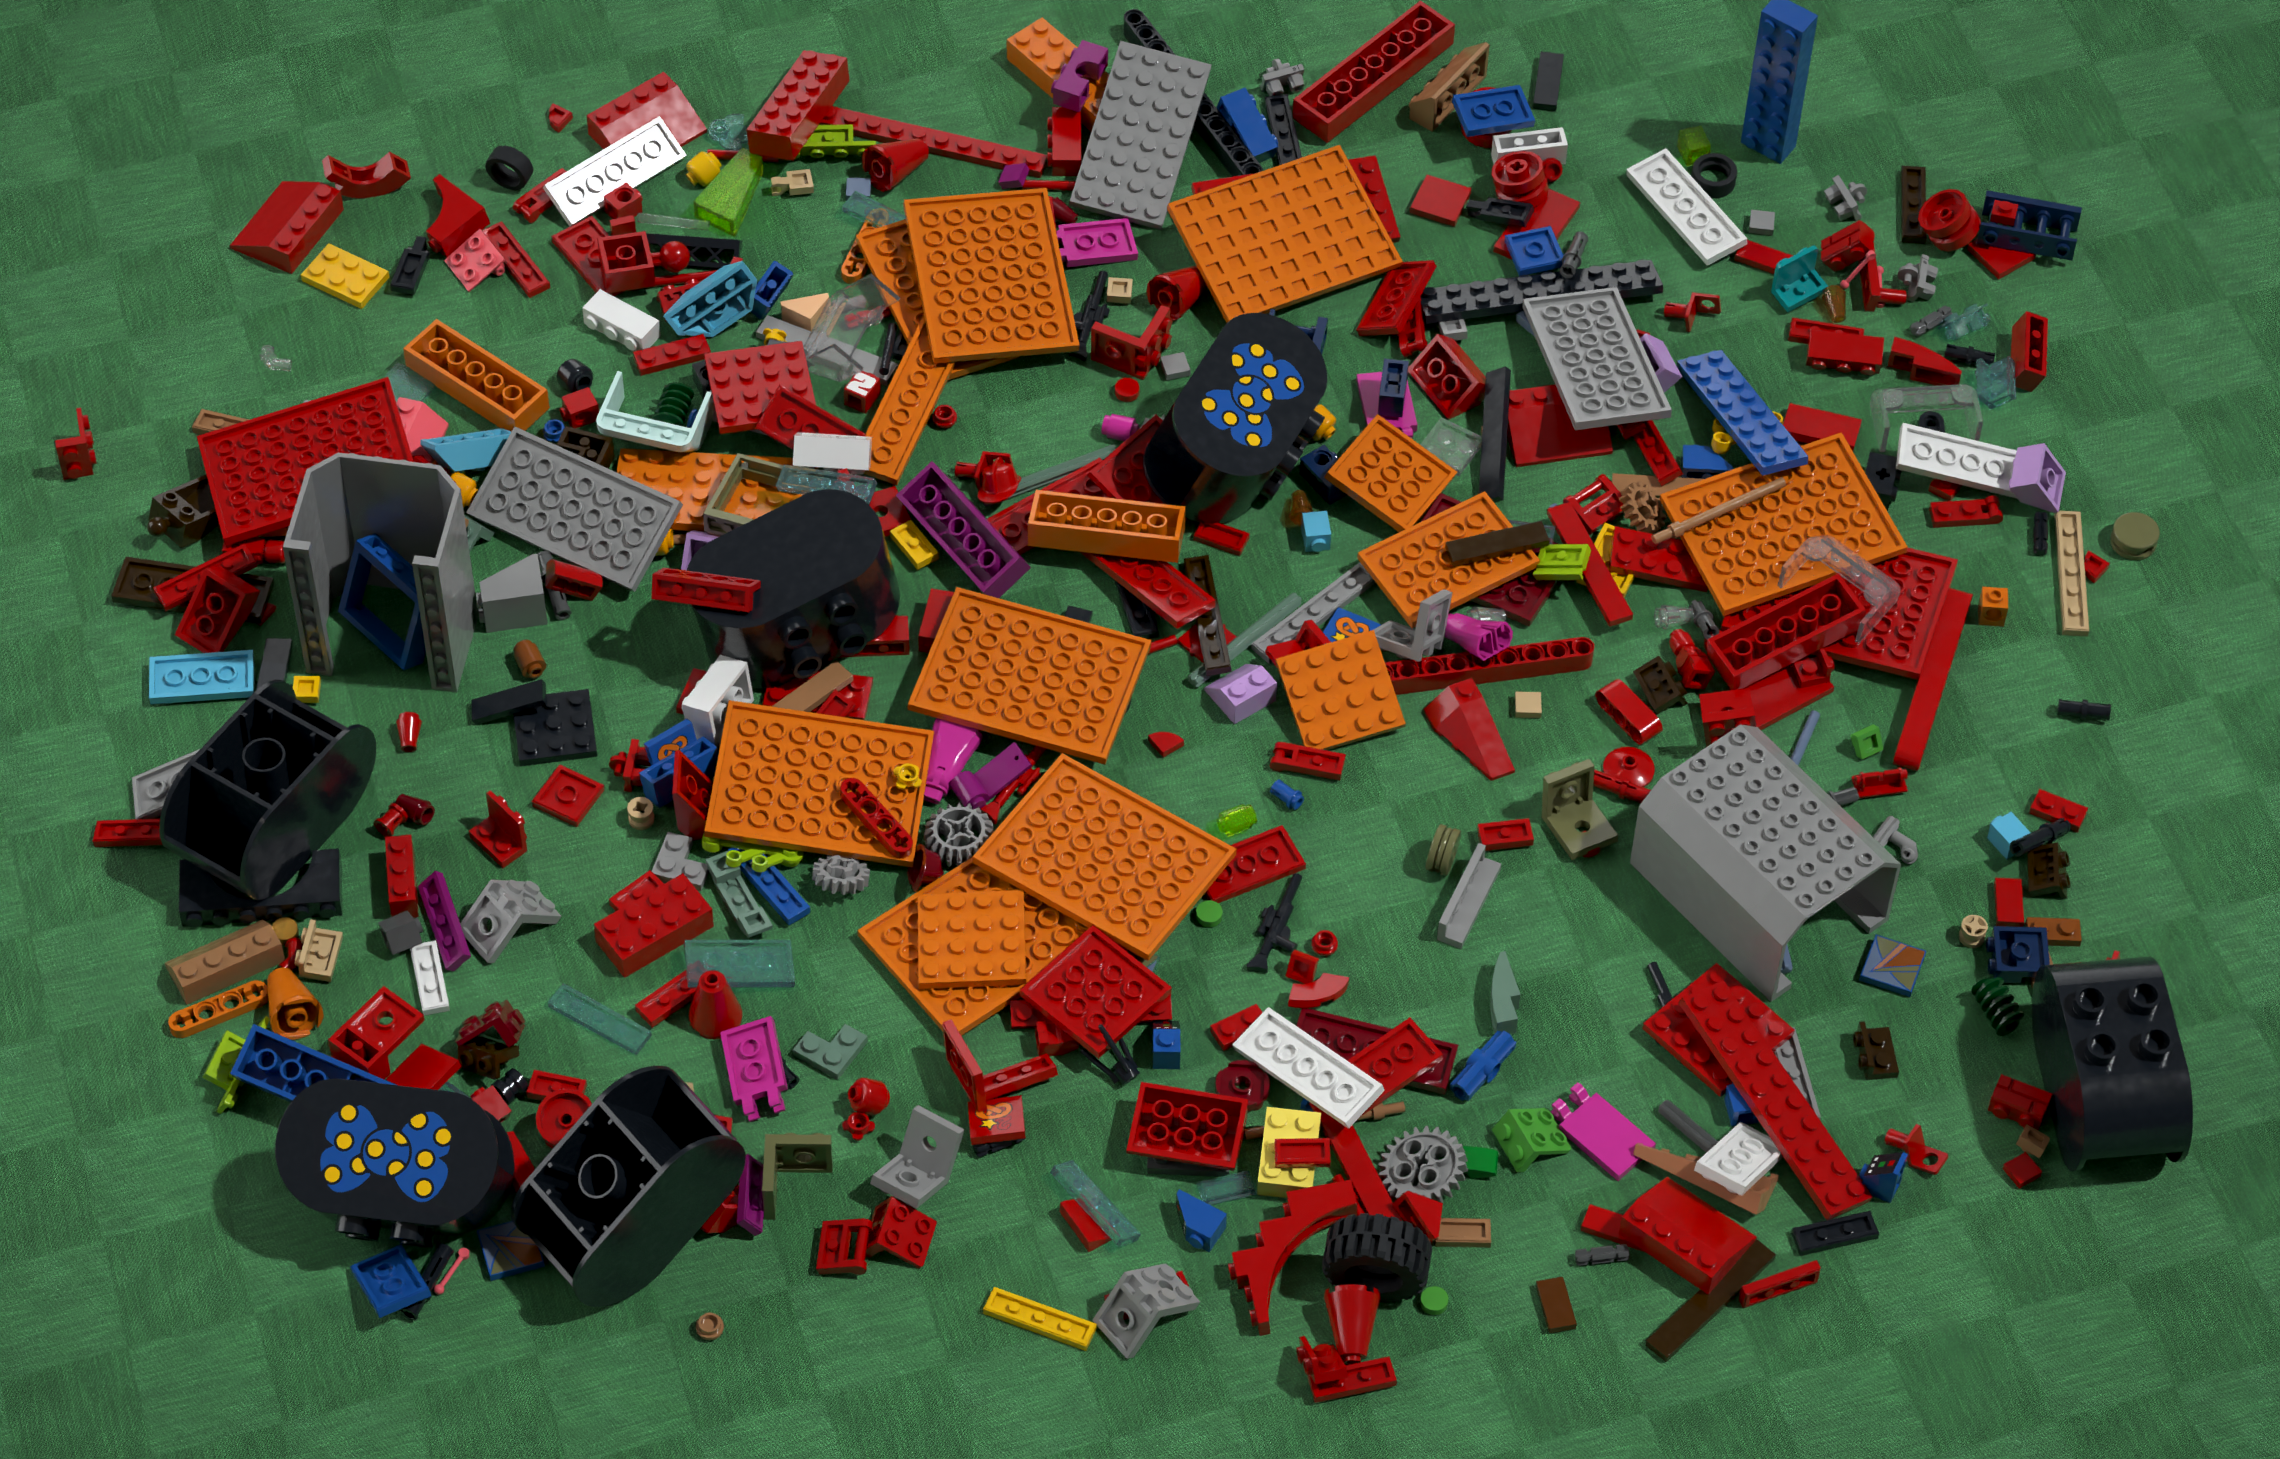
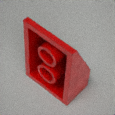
M221 566L205 568L176 630L175 636L203 653L223 652L251 613L260 590Z
M680 750L675 751L672 791L677 827L681 833L692 837L694 841L701 839L705 831L713 782Z

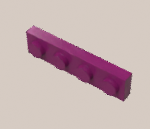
M434 871L418 885L445 968L454 972L471 957L444 875L441 872Z

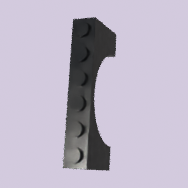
M339 848L313 850L309 868L296 885L279 895L261 900L245 899L226 892L215 883L208 872L185 859H180L179 915L182 927L226 925L229 923L249 924L260 920L275 922L284 917L304 920L314 917L331 918L333 916H342V861Z

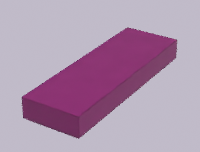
M747 1154L744 1170L739 1180L737 1224L754 1236H757L763 1231V1164Z

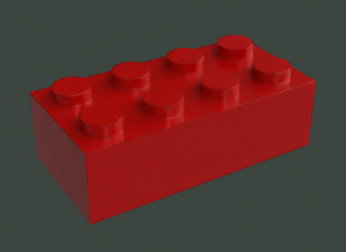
M682 873L594 923L595 940L625 978L714 927L713 911L689 879Z

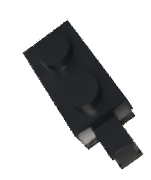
M1488 197L1487 201L1483 202L1469 200L1466 205L1468 216L1481 221L1526 227L1534 212L1533 205L1530 203Z
M417 236L413 247L404 249L391 281V291L415 295L429 260L426 237Z

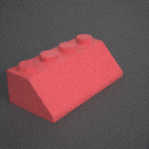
M399 397L397 406L412 455H424L425 459L432 463L434 459L420 445V440L444 437L449 424L424 402Z

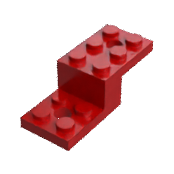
M383 986L328 1039L331 1057L385 1079L391 1074L388 1056L425 1021L424 1014ZM383 1017L393 1019L388 1025L379 1023V1020Z

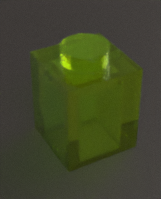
M1702 125L1679 130L1677 147L1686 166H1692L1697 158L1710 153L1711 144Z

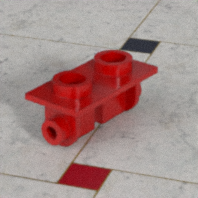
M1897 767L1894 770H1885L1884 772H1859V775L1851 776L1853 786L1857 789L1859 798L1908 792L1905 779L1908 778L1907 770L1901 767Z

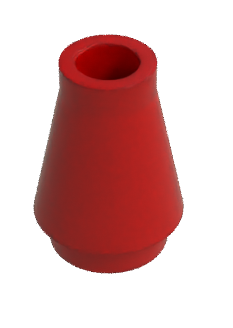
M403 712L399 714V719L396 720L401 750L404 752H414L417 749L422 721L415 712Z

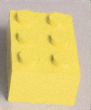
M1267 1107L1257 1195L1287 1198V1191L1313 1187L1315 1167L1275 1168L1274 1142L1275 1139L1319 1138L1321 1113Z

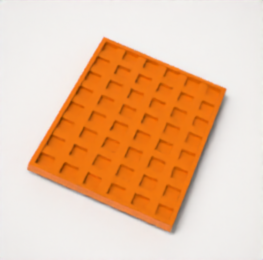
M1340 145L1191 195L1167 205V210L1226 323L1242 314H1268L1270 309H1275L1276 311L1396 269L1401 267L1403 263Z

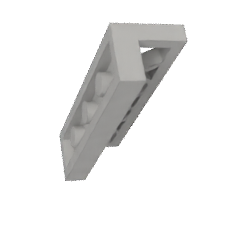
M1478 843L1439 921L1438 941L1462 949L1501 870V863L1485 858L1486 845Z

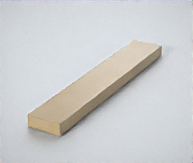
M2059 511L2055 513L2054 519L2062 635L2088 636L2089 621L2081 512Z

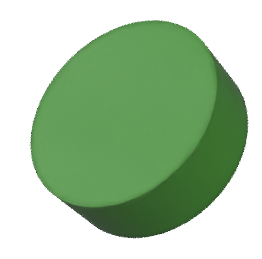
M1211 900L1201 902L1196 909L1198 923L1204 927L1217 926L1222 920V907L1219 903Z
M1437 1286L1426 1288L1421 1294V1308L1430 1315L1442 1314L1448 1307V1294L1444 1289Z

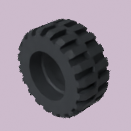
M1361 1213L1358 1216L1352 1214L1337 1220L1329 1228L1322 1270L1331 1285H1366L1367 1291L1374 1293V1288L1380 1291L1379 1302H1400L1401 1299L1408 1300L1413 1296H1417L1426 1287L1432 1246L1427 1235L1420 1228L1413 1227L1412 1223L1400 1221L1399 1218L1393 1216L1391 1218L1385 1217L1383 1214L1369 1215L1368 1213Z

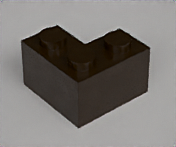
M565 426L557 443V446L608 469L614 458L613 439L611 437Z

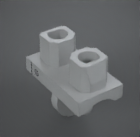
M1278 58L1273 59L1272 67L1266 68L1267 74L1262 75L1260 88L1262 92L1267 91L1269 96L1283 95L1284 90L1282 86L1289 85L1292 93L1300 92L1304 87L1302 77L1304 68L1302 64L1290 67L1289 63L1282 64Z
M1835 176L1832 178L1834 185L1824 191L1827 200L1831 205L1841 199L1844 201L1834 207L1841 221L1851 216L1856 221L1861 219L1862 215L1858 211L1856 201L1860 204L1865 201L1864 196L1867 193V188L1864 184L1851 182L1848 185L1850 188L1848 190L1840 176Z
M1924 254L1921 255L1918 264L1907 263L1898 270V278L1904 282V285H1909L1907 300L1914 302L1918 297L1930 300L1935 293L1936 286L1930 283L1936 279L1938 268L1928 264L1929 256Z

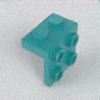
M1815 245L1801 249L1796 255L1784 258L1776 265L1771 293L1787 313L1826 293L1828 290V285L1815 270L1818 248Z

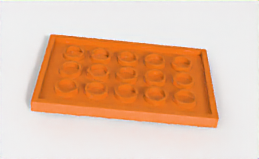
M1485 491L1358 552L1357 559L1411 628L1416 627L1420 602L1445 589L1453 592L1449 609L1451 610L1537 568V564L1540 563V559L1530 549L1452 566L1445 549V542L1513 527Z

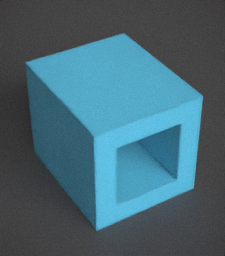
M1327 511L1302 513L1301 531L1305 552L1330 550L1331 530Z
M2010 812L2003 817L1997 816L1992 820L1987 839L2006 859H2009L2016 855V853H2011L2010 843L2029 834L2030 831Z

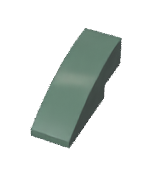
M1503 951L1498 956L1492 979L1490 997L1491 1022L1494 1034L1497 1031L1515 1034L1518 1023L1515 1010L1519 1009L1521 994L1506 952Z

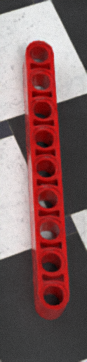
M1949 588L1917 683L1893 765L1915 771L1919 770L1973 596L1971 593Z
M1577 637L1509 646L1484 661L1470 652L1424 657L1419 662L1408 659L1385 662L1395 694L1400 695L1446 689L1449 685L1472 678L1477 685L1587 670L1593 662L1594 643L1589 638Z

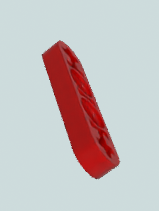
M845 779L840 787L842 801L892 856L899 859L908 857L913 848V839L859 779ZM849 788L852 791L856 789V795L853 792L847 793V789ZM872 805L876 810L871 814H867L861 810V807ZM880 823H888L892 829L883 832L877 826ZM898 842L901 845L905 843L906 846L905 848L902 846L896 847V843Z

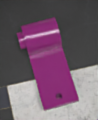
M1014 742L975 774L971 771H964L956 775L950 782V787L964 807L970 803L972 810L978 807L981 810L986 805V802L1031 768L1032 765Z

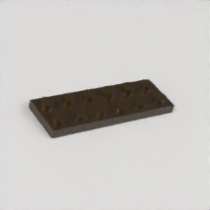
M125 557L111 595L112 601L165 610L156 596L153 587L195 568V566ZM241 574L237 577L260 590L253 609L245 622L261 624L274 586V580L271 577ZM190 600L169 611L185 613Z

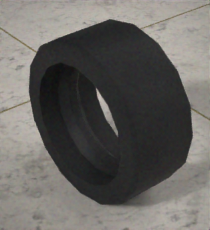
M510 146L496 147L485 164L486 172L490 178L500 186L510 190L524 188L534 171L529 158L521 151ZM505 165L511 167L514 171L508 169Z
M1708 153L1695 160L1691 176L1711 198H1721L1733 191L1736 185L1737 166L1733 160L1725 155ZM1706 170H1717L1724 173L1728 178L1720 182L1706 180L1700 173Z

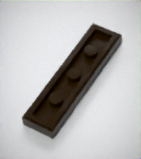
M1901 167V243H1926V233L1918 221L1919 211L1926 202V167Z
M1542 521L1448 541L1445 542V549L1454 567L1548 546L1550 540Z

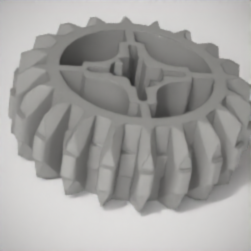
M960 802L957 804V807H952L948 803L947 810L939 807L937 814H931L930 821H927L924 832L925 847L939 854L941 863L946 861L948 868L953 864L959 866L973 857L993 834V823L989 820L987 813L981 814L979 807L972 810L970 803L966 807H962ZM973 829L978 832V838L974 836V833L972 832ZM940 834H943L945 836V839H947L946 842L941 840V838L939 837Z

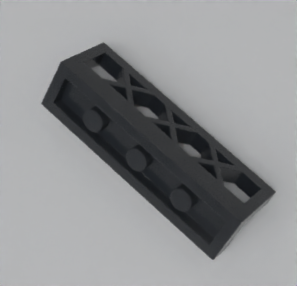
M646 233L648 244H658L661 248L663 244L671 241L681 242L686 247H696L692 251L688 248L690 256L695 261H689L687 266L722 268L729 264L723 263L717 256L724 249H734V257L740 258V250H742L743 240ZM700 247H706L712 254L706 262H700L694 255ZM711 248L720 249L715 253ZM716 258L719 263H714L710 261Z

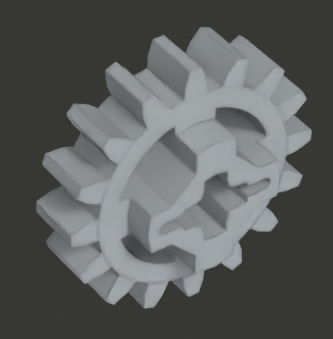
M826 855V860L819 858L818 863H814L812 880L815 881L816 886H822L823 891L829 890L832 894H835L837 891L841 892L842 895L848 893L856 894V889L863 891L864 887H868L870 869H867L866 863L860 864L859 859L842 858L839 855Z

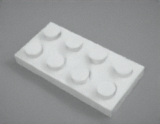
M1740 1122L1697 1161L1694 1171L1702 1174L1705 1179L1715 1181L1726 1187L1729 1192L1742 1196L1779 1162L1783 1156L1769 1136Z

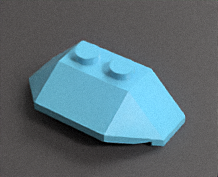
M743 261L723 266L685 292L663 317L678 335L696 336L704 334L705 337H714L752 311L757 279Z
M498 428L421 439L420 445L439 465L449 469L450 473L460 472L463 474L465 470L469 469L483 471L485 467L493 466L511 431Z

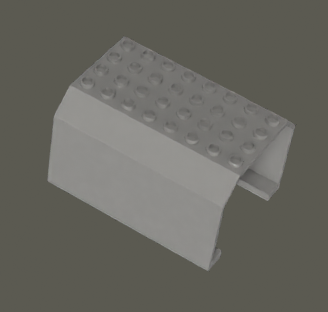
M338 452L308 468L283 544L306 673L332 676L334 666L326 627L332 603L336 597L343 594L356 540L376 533L413 566L432 689L457 692L479 616L461 489L441 465H434L432 463H418ZM371 565L366 585L399 589L375 566Z
M1741 724L1660 778L1639 805L1630 864L1770 1002L1791 989L1792 982L1781 972L1786 945L1803 923L1829 903L1835 901L1870 934L1889 919L1901 868L1899 861L1758 727Z

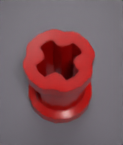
M391 803L388 806V811L381 818H376L373 823L382 835L391 837L394 835V830L401 823H405L408 820V815L398 804Z

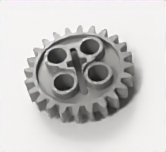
M1425 1126L1423 1132L1419 1133L1417 1127H1414L1412 1135L1404 1131V1139L1401 1140L1398 1137H1394L1395 1146L1387 1144L1389 1153L1381 1154L1384 1162L1379 1163L1381 1170L1379 1176L1390 1198L1396 1197L1397 1200L1403 1193L1411 1191L1433 1200L1437 1199L1438 1202L1443 1203L1442 1196L1446 1195L1452 1198L1450 1190H1460L1458 1181H1465L1463 1172L1468 1171L1466 1165L1468 1160L1464 1153L1465 1151L1462 1144L1458 1143L1457 1137H1450L1447 1130L1441 1134L1439 1127L1430 1132L1428 1126Z

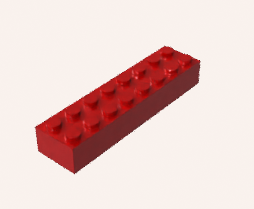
M1420 0L1293 99V119L1328 143L1454 43L1455 24Z

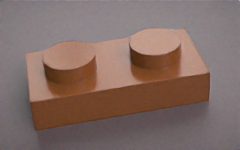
M2026 918V927H2044L2047 929L2048 946L2080 947L2082 941L2080 919Z

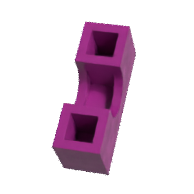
M1082 40L1078 48L1073 49L1068 64L1065 63L1063 65L1061 76L1058 80L1055 79L1052 84L1053 104L1080 112L1089 97V80L1084 78H1092L1099 81L1108 66V48Z

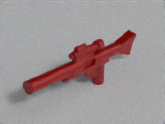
M1035 746L1029 755H1025L1032 767L1047 748ZM1037 767L1034 770L1029 768L1000 791L993 802L983 806L981 814L987 813L992 823L997 824L1001 808L1015 789L1021 785L1017 789V794L1023 796L1032 781L1036 783L1040 778V768Z

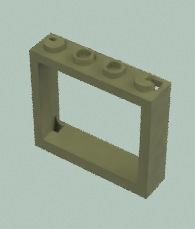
M737 453L703 513L704 531L722 536L754 520L724 512L742 478L802 494L816 490L832 489L831 478Z

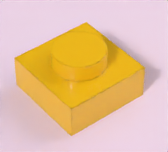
M294 676L293 690L296 699L303 703H319L320 676Z

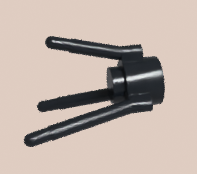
M1099 1024V1030L1119 1060L1112 1066L1115 1071L1112 1072L1085 1049H1082L1081 1053L1108 1075L1114 1084L1120 1081L1124 1086L1140 1074L1137 1070L1138 1066L1132 1059L1123 1038L1118 1042L1125 1058L1104 1026Z

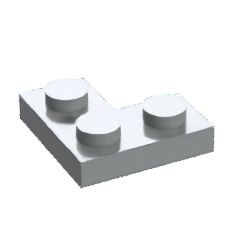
M667 832L652 872L665 883L684 873L698 891H702L709 874L705 863L687 859L693 846V838Z

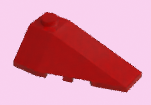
M1472 678L1449 685L1424 708V714L1434 731L1439 736L1443 735L1447 738L1455 750L1463 752L1470 759V763L1488 779L1493 781L1515 773L1514 766L1486 702Z

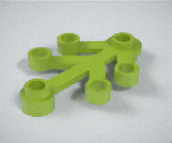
M704 834L702 837V847L708 852H718L723 846L745 850L743 852L737 850L728 851L725 862L729 867L735 868L739 867L741 863L752 859L751 868L756 872H764L767 868L779 863L787 867L797 866L803 859L804 854L803 851L704 837ZM762 854H769L772 856L766 858Z

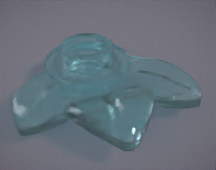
M730 114L724 119H716L708 128L710 138L719 141L720 145L726 150L740 151L742 144L748 143L746 130L748 127L742 125L744 122L743 114Z

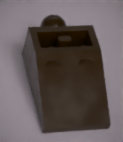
M207 475L152 497L149 522L147 524V530L152 536L160 537L165 534L183 548L201 540L219 524Z

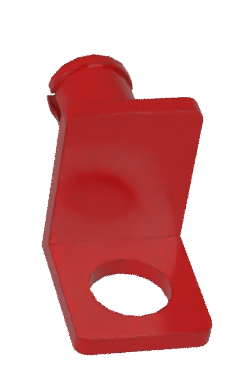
M1692 292L1690 301L1687 304L1666 302L1664 307V317L1685 319L1686 332H1691L1697 312L1721 313L1720 296ZM1709 300L1713 302L1715 306L1706 307L1702 304V301Z
M983 451L977 464L958 461L955 465V476L957 478H975L979 492L982 485L983 469L993 464L994 459L1002 457L1006 463L1013 465L1011 455L1009 453Z
M1916 1124L1909 1135L1896 1131L1893 1128L1889 1129L1886 1133L1885 1144L1905 1150L1908 1154L1907 1161L1910 1167L1936 1175L1948 1159L1947 1153L1925 1146L1921 1125ZM1927 1156H1936L1938 1158L1937 1163L1933 1165H1926L1923 1163V1160Z

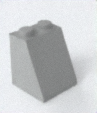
M532 554L479 582L481 592L476 593L480 624L485 623L487 633L547 625L538 554Z

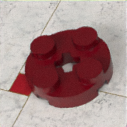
M1233 1061L1228 1064V1067L1223 1070L1221 1069L1216 1076V1094L1248 1099V1111L1261 1109L1269 1094L1270 1081L1267 1073L1265 1072L1264 1074L1259 1069V1066L1252 1061ZM1240 1082H1245V1085L1249 1088L1241 1090L1236 1086H1239Z

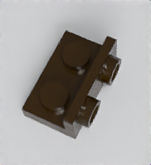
M1657 656L1633 671L1657 714L1678 701L1683 706L1688 704L1684 697L1687 691L1680 680L1678 682L1675 681L1673 676L1677 673L1669 661L1665 663L1660 656Z
M2058 842L2041 845L2028 851L2029 892L2032 897L2058 892L2061 899L2067 898V888H2070L2071 884L2066 867L2070 866L2068 853L2061 849Z
M1865 1021L1859 1022L1857 1031L1853 1033V1042L1855 1048L1859 1047L1858 1065L1860 1070H1864L1865 1079L1898 1078L1899 1069L1889 1027L1866 1029Z
M479 1034L458 1046V1060L462 1066L461 1069L494 1080L500 1078V1065L506 1064L508 1060L519 1056V1046L512 1045L508 1048L504 1041L484 1034Z

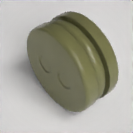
M2138 512L2126 513L2118 517L2114 523L2110 537L2111 546L2117 554L2126 559H2146L2156 549L2160 530L2157 523L2151 517Z
M1443 824L1438 826L1428 853L1426 870L1437 873L1441 872L1440 875L1443 876L1449 874L1459 847L1461 830L1452 829L1451 827L1447 828Z

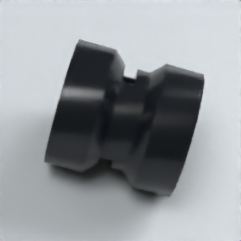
M514 1068L506 1072L502 1080H496L491 1084L507 1105H510L515 1100L516 1095H522L528 1089L527 1081Z

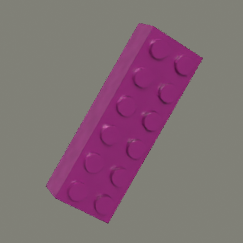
M933 461L896 494L899 500L985 595L1000 598L1031 568Z

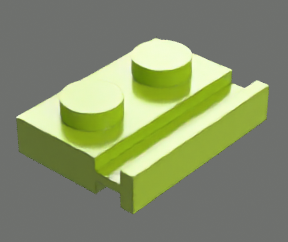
M1549 544L1548 546L1541 547L1538 555L1540 563L1537 564L1533 576L1536 580H1583L1582 574L1586 570L1591 553L1589 545Z

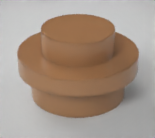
M715 1313L703 1314L696 1322L697 1334L705 1340L718 1338L724 1331L723 1320Z

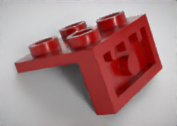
M490 790L486 793L489 817L469 830V836L498 865L505 868L527 852V836L524 830L525 821L519 812H513L508 807L507 802L502 796H496Z
M891 1196L875 1207L871 1219L873 1223L872 1231L868 1234L866 1256L870 1258L878 1252L885 1250L916 1268H921L924 1265L937 1222Z

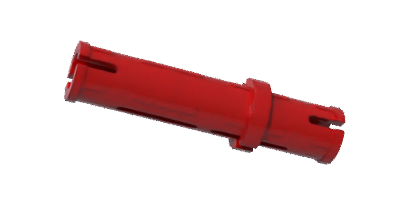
M1594 770L1593 786L1617 794L1621 799L1628 798L1642 803L1651 791L1631 783L1629 779L1622 780Z

